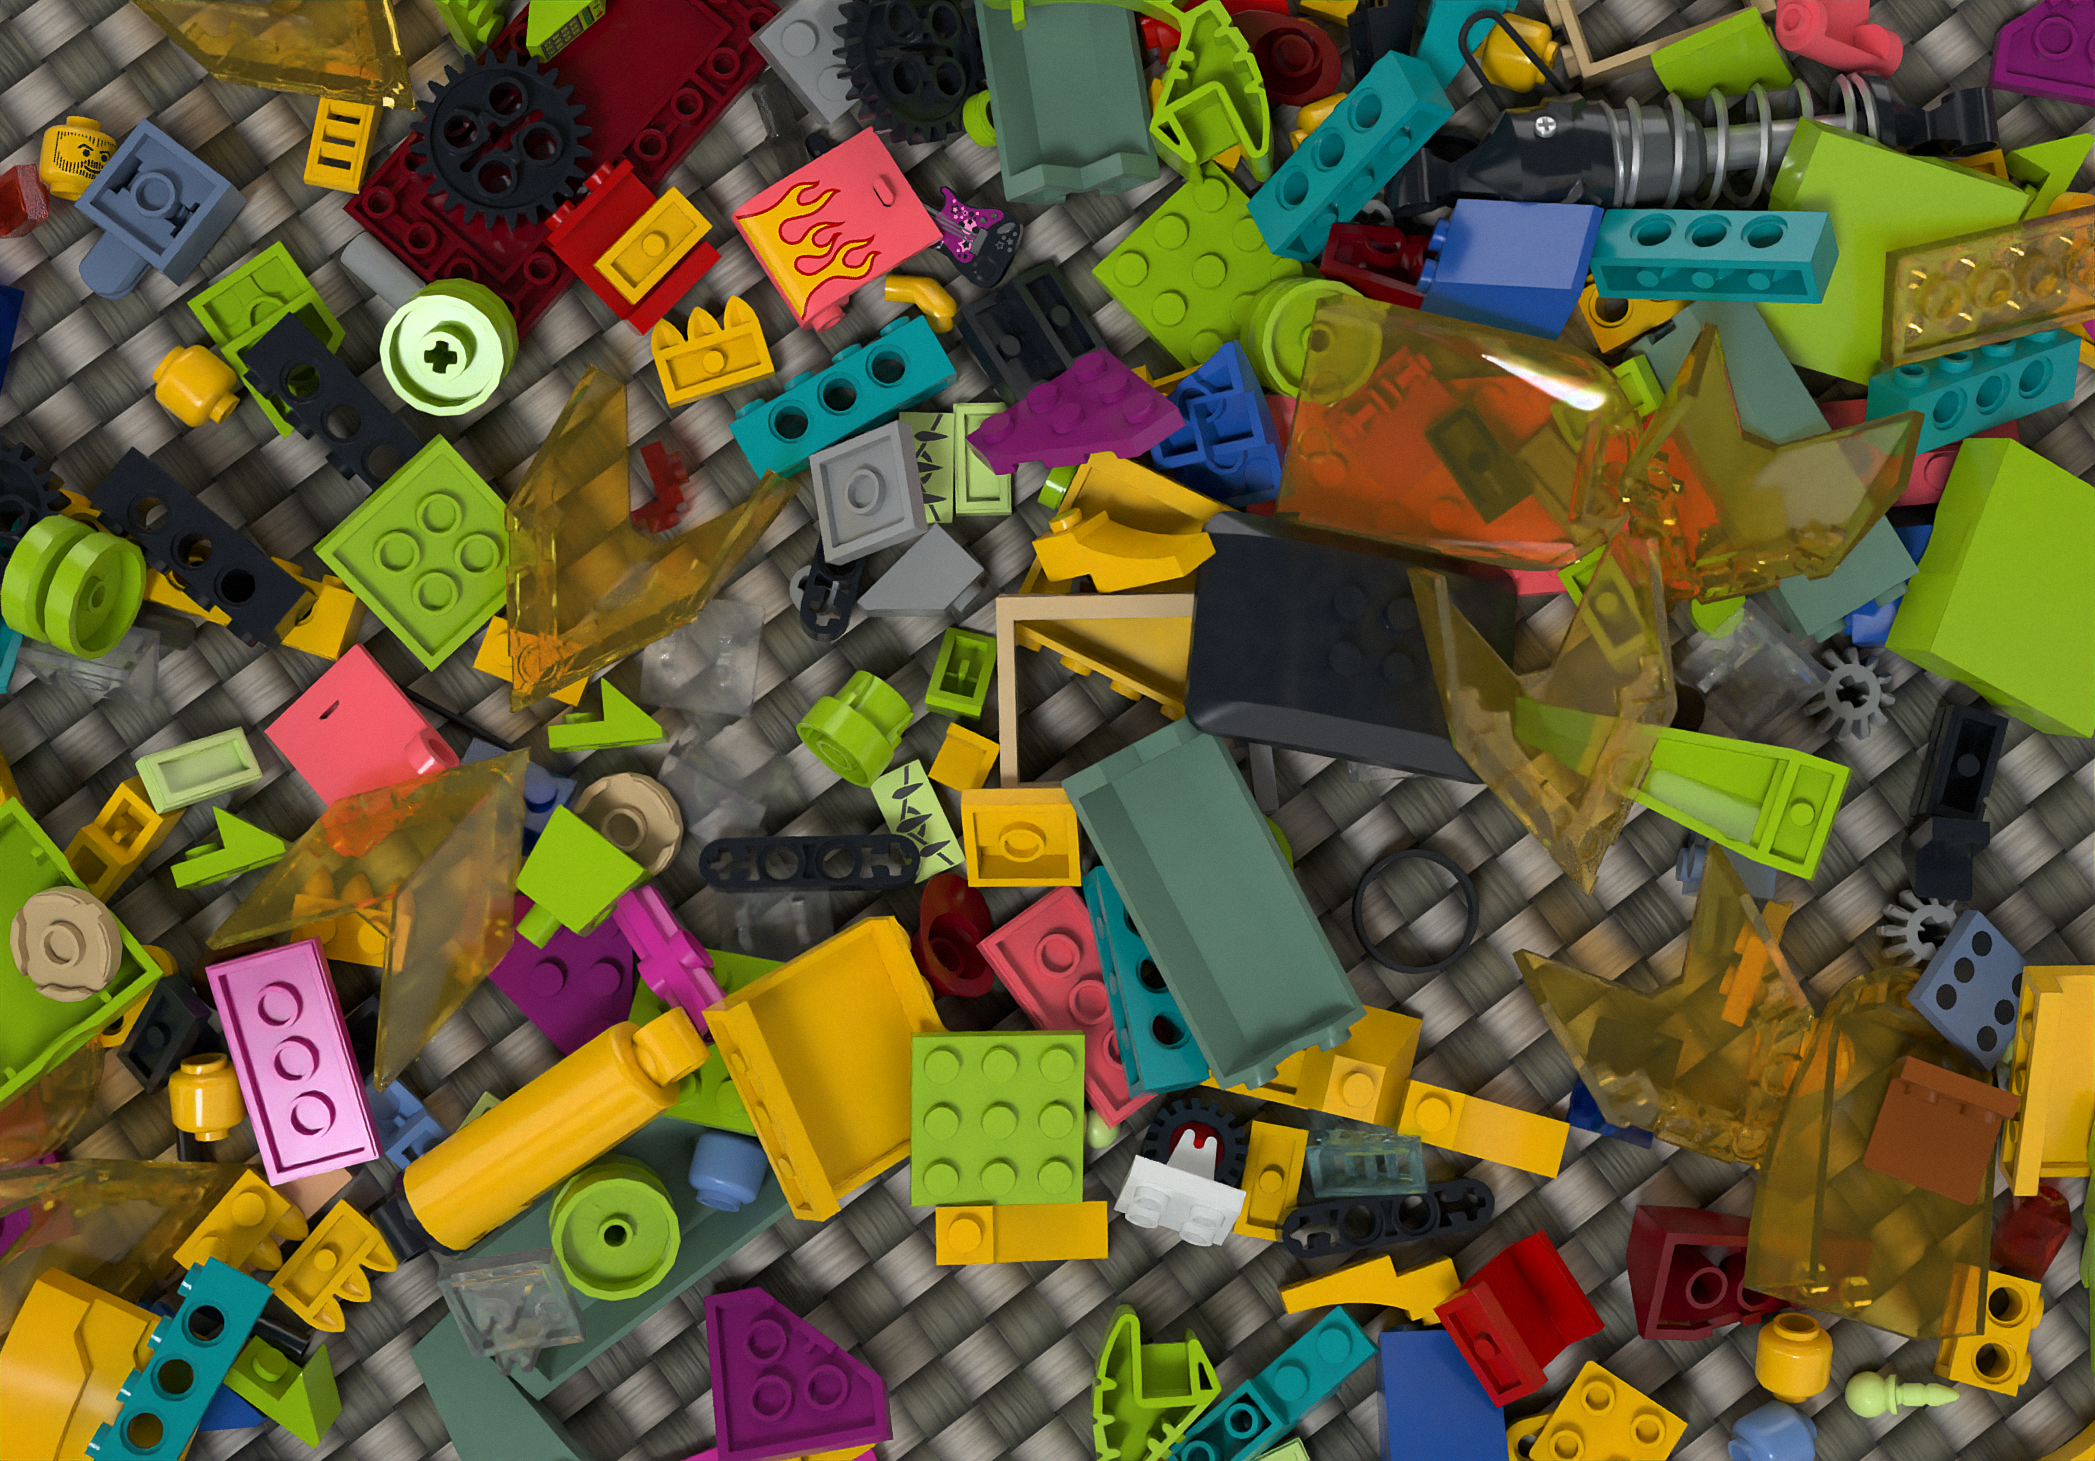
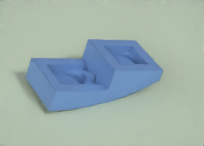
M385 1063L378 1066L363 1080L383 1150L401 1169L452 1135V1132Z

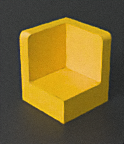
M950 722L946 731V739L934 761L928 778L961 794L962 789H985L1000 758V745Z

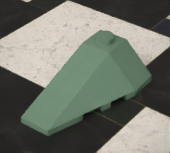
M453 1310L410 1350L412 1358L461 1461H598L540 1400L537 1401L507 1373L502 1360Z

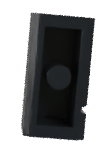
M1955 703L1938 709L1909 816L1925 822L1932 817L1983 821L1986 809L1983 799L1989 797L2009 719Z

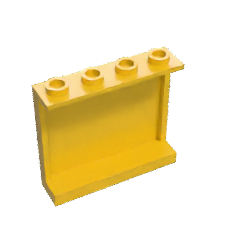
M1113 450L1091 453L1088 463L1080 465L1056 515L1074 508H1080L1082 515L1106 510L1110 520L1126 527L1156 534L1187 535L1201 533L1206 521L1219 512L1240 511L1159 471H1155V469L1133 458L1118 459ZM1036 556L1019 593L1071 592L1073 578L1049 583L1038 556ZM1197 567L1184 577L1123 589L1122 591L1195 590ZM1089 574L1091 581L1089 583L1082 581V592H1098ZM1192 617L1016 620V643L1036 652H1039L1042 645L1062 654L1059 663L1081 675L1089 677L1092 670H1095L1113 679L1109 687L1117 693L1138 702L1142 695H1145L1163 704L1160 713L1174 721L1186 716L1184 696Z
M895 916L866 917L701 1011L795 1219L821 1222L827 1220L841 1211L838 1199L910 1155L911 1032L950 1031L942 1025L933 1004V990L926 978L920 974L910 952L911 941L909 935L897 922Z
M2095 965L2024 966L2008 1086V1092L2021 1096L2014 1119L2004 1120L1998 1164L2014 1196H2037L2039 1177H2091L2092 1169L2086 1154L2095 1118Z

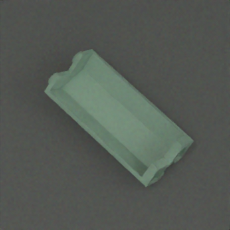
M974 0L1007 202L1044 206L1065 203V195L1069 193H1084L1094 189H1098L1099 197L1118 195L1161 178L1157 152L1149 132L1151 115L1133 10L1114 5L1092 3H1058L1026 7L1028 27L1016 31L1013 26L1011 9L996 10L984 5L981 0Z
M1696 301L1673 316V321L1654 334L1646 335L1629 347L1622 357L1623 361L1626 362L1633 357L1645 354L1669 403L1668 406L1656 412L1657 416L1797 643L1813 635L1819 644L1848 627L1843 617L1874 599L1880 609L1910 591L1904 581L1920 572L1753 302Z
M1184 716L1060 782L1222 1091L1241 1083H1245L1248 1090L1260 1087L1279 1075L1275 1066L1293 1053L1316 1044L1320 1051L1324 1052L1352 1037L1348 1028L1366 1016L1367 1013L1222 737L1198 731L1189 722L1187 716Z
M659 1116L603 1154L615 1153L638 1158L657 1171L670 1191L673 1206L678 1217L681 1242L675 1263L658 1285L638 1297L616 1301L599 1299L585 1295L566 1281L554 1260L547 1215L554 1188L538 1198L530 1207L500 1226L442 1271L458 1305L490 1335L507 1373L539 1401L791 1211L769 1161L757 1199L750 1204L741 1205L738 1212H729L698 1202L695 1199L697 1192L687 1182V1174L697 1140L707 1131H721V1129ZM755 1136L754 1140L761 1144L759 1138Z

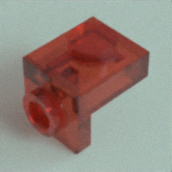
M36 164L14 165L0 177V239L24 237L49 218V193L46 185L40 182Z
M659 440L639 449L660 500L629 513L638 531L649 528L651 534L660 533L677 526L682 522L680 515L691 511L681 488L682 485L690 482L678 451L668 455L665 447Z
M2045 1183L2038 1184L2037 1196H2014L2012 1193L2013 1204L1986 1246L1988 1259L2040 1281L2073 1230L2069 1201L2057 1189Z

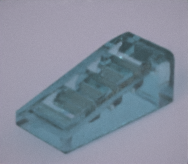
M1315 1129L1312 1131L1306 1145L1315 1198L1427 1193L1428 1180L1420 1136L1343 1129ZM1396 1154H1407L1410 1175L1399 1174ZM1375 1155H1384L1387 1173L1378 1172ZM1342 1156L1344 1169L1335 1168L1334 1157ZM1354 1156H1363L1365 1171L1356 1169Z

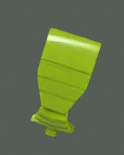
M981 0L984 5L992 9H1011L1013 26L1016 31L1028 27L1026 7L1058 3L1114 5L1141 12L1167 23L1180 32L1181 38L1177 51L1171 52L1169 55L1167 67L1170 70H1166L1160 83L1163 86V90L1149 127L1157 155L1193 185L1201 186L1203 184V175L1200 165L1237 145L1256 181L1265 182L1272 176L1274 139L1263 79L1249 44L1239 29L1233 26V21L1220 0H1208L1186 13H1183L1181 9L1188 0Z
M1121 1304L1116 1307L1100 1341L1094 1364L1096 1373L1092 1376V1412L1090 1413L1096 1448V1461H1157L1160 1457L1167 1460L1174 1452L1170 1446L1174 1442L1180 1445L1187 1436L1184 1431L1222 1391L1217 1375L1193 1329H1184L1182 1333L1183 1342L1141 1345L1140 1323L1134 1307L1130 1304Z

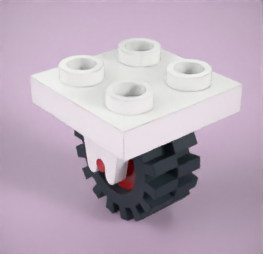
M1191 1098L1189 1104L1185 1106L1182 1099L1175 1101L1168 1111L1163 1108L1157 1114L1154 1122L1150 1124L1141 1144L1140 1154H1143V1157L1135 1156L1120 1188L1114 1210L1125 1213V1218L1128 1221L1141 1227L1156 1228L1158 1225L1179 1231V1236L1191 1244L1211 1246L1214 1243L1221 1246L1241 1213L1247 1193L1234 1188L1246 1165L1244 1160L1248 1155V1144L1242 1145V1140L1245 1137L1242 1126L1235 1129L1232 1125L1236 1117L1230 1111L1224 1116L1217 1113L1220 1104L1213 1101L1210 1102L1208 1108L1202 1107L1201 1098Z

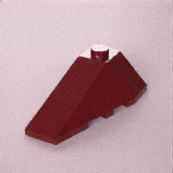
M1332 223L1320 263L1319 273L1333 281L1346 284L1361 293L1365 300L1459 355L1516 373L1525 356L1524 354L1417 316L1424 294L1415 291V286L1426 258L1434 260L1436 252L1427 249L1431 235H1404L1397 227Z
M1637 1205L1625 1258L1638 1333L1643 1339L1697 1341L1713 1336L1712 1329L1740 1322L1745 1327L1761 1322V1315L1789 1307H1792L1795 1311H1801L1856 1295L1859 1292L1870 1241L1865 1237L1690 1207Z

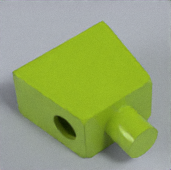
M559 804L516 880L515 886L536 903L515 929L540 949L545 947L562 924L577 935L586 938L614 913L617 907L616 902L630 890L641 889L651 879L653 874L571 810Z

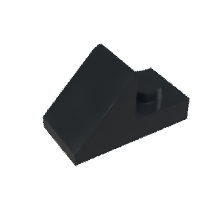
M1932 817L1901 843V857L1914 893L1919 897L1970 901L1972 898L1973 857L1990 845V822Z
M175 973L159 980L116 1056L151 1096L168 1086L170 1075L181 1067V1061L184 1058L208 1053L219 1043L221 1038L208 1023L212 1015L211 1010L182 977Z

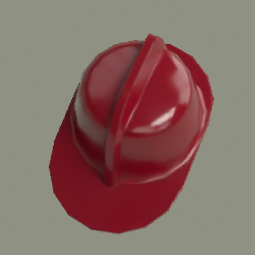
M1246 10L1230 16L1233 26L1239 29L1256 59L1267 99L1286 105L1303 107L1329 97L1334 92L1341 79L1342 60L1337 45L1318 24L1305 17H1288L1260 10Z
M942 873L931 878L922 890L920 901V927L910 940V952L920 974L926 978L933 990V1001L957 994L963 997L977 998L986 994L993 984L994 970L976 947L982 940L992 934L990 912L979 891L975 887H968V880L957 874Z

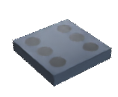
M1965 910L1907 996V999L1977 1071L1990 1072L2015 1035L2024 966L2031 965L1979 910Z

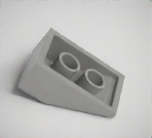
M792 0L748 39L819 125L832 124L859 100H846L845 96L853 85L850 79H837L836 74L847 66L845 59L834 56L832 50L844 46V39L833 32L834 26L847 23V19L840 13L838 7L841 4L852 2V0ZM899 48L889 51L876 50V54L879 57H897L908 53L900 51Z

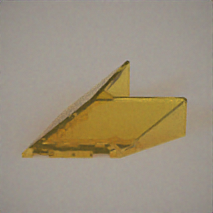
M125 0L219 82L418 113L392 0H273L268 6L228 0Z
M1706 321L1617 484L1620 501L1627 503L1630 513L1628 527L1645 582H1650L1654 594L1651 603L1655 616L1674 612L1677 602L1696 599L1701 605L1777 589L1781 579L1805 574L1809 581L1829 577L1908 488L1925 414L1917 410H1910L1782 444H1776L1745 431L1742 427L1718 327Z
M590 363L504 509L505 531L509 533V566H506L508 657L512 658L513 690H509L510 713H515L692 624L798 492L800 487L767 468L747 502L661 546H657L632 531L627 385Z
M1626 529L1612 532L1550 668L1515 674L1448 599L1445 575L1418 566L1407 568L1453 748L1580 890L1590 898L1599 879L1596 872L1609 845H1615L1653 763L1649 759L1659 739L1657 736L1662 726L1669 728L1678 709L1657 537Z
M531 746L337 799L212 934L205 944L214 951L352 913L358 914L385 937L373 1087L382 1094L412 1068L513 947L515 926L512 925L515 893L518 891L515 883L520 874L526 801H523L526 770L530 764Z
M1716 842L1707 847L1681 975L1649 993L1523 948L1512 953L1539 1010L1608 1123L1625 1129L1629 1125L1652 1132L1657 1140L1730 1165L1733 1160L1754 1167L1757 1174L1776 1180L1780 1163L1776 1157L1780 1136L1787 1133L1803 1065L1800 1049L1804 1032L1811 1031L1814 1011L1750 893L1719 843Z
M88 1158L0 1170V1218L27 1206L30 1225L0 1256V1353L36 1280L49 1268L54 1267L123 1300L137 1304L139 1303L137 1300L159 1277L168 1280L180 1268L181 1264L172 1256L248 1168H255L265 1176L267 1172L264 1164Z

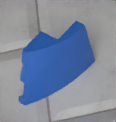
M1239 341L1227 342L1198 370L1188 375L1179 383L1176 389L1166 397L1178 407L1186 425L1150 449L1155 471L1173 468L1177 481L1232 508L1288 497L1294 494L1295 491L1269 406Z

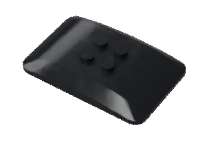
M1222 511L1206 521L1201 533L1208 532L1216 553L1196 569L1184 696L1185 714L1189 722L1198 731L1217 737L1469 784H1485L1498 778L1504 770L1507 759L1517 611L1516 585L1512 577L1504 569L1477 560L1416 545L1269 516Z

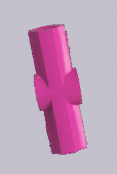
M647 885L641 889L630 890L616 902L617 907L612 916L641 960L637 965L638 971L647 985L662 1001L669 1004L672 1009L679 1006L683 1007L707 1047L715 1044L701 1012L727 997L726 992L711 972L715 967L713 960L702 944L688 930L682 928L657 889Z

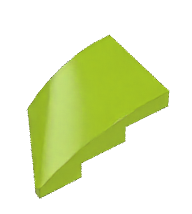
M1757 6L1650 54L1654 70L1669 94L1674 92L1679 96L1681 102L1705 100L1708 93L1715 87L1724 97L1748 95V91L1756 83L1760 84L1766 93L1788 91L1794 81L1799 79L1784 48H1780L1771 28H1767Z
M278 241L188 301L187 304L280 435L285 439L291 435L294 429L284 418L291 408L276 393L266 400L243 377L250 368L240 358L289 311L333 355H335L346 332L314 287L309 283L283 244ZM300 365L294 368L288 377V386L291 392L298 397L311 396L320 382L319 373L314 367L309 365Z

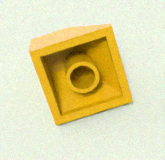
M1362 1004L1367 1015L1348 1028L1352 1035L1351 1038L1324 1052L1320 1051L1317 1044L1306 1048L1293 1104L1393 1129L1405 1081L1410 1079L1423 1020Z

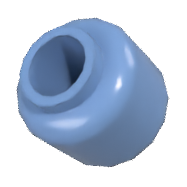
M721 1129V1131H707L699 1137L687 1174V1182L697 1192L695 1199L698 1202L715 1209L738 1212L741 1205L750 1204L757 1199L769 1160L763 1146L754 1140L755 1136Z
M1772 1400L1733 1423L1731 1431L1732 1440L1728 1443V1451L1732 1461H1814L1816 1454L1814 1440L1817 1438V1431L1813 1421L1805 1411L1799 1408L1793 1409L1785 1402Z

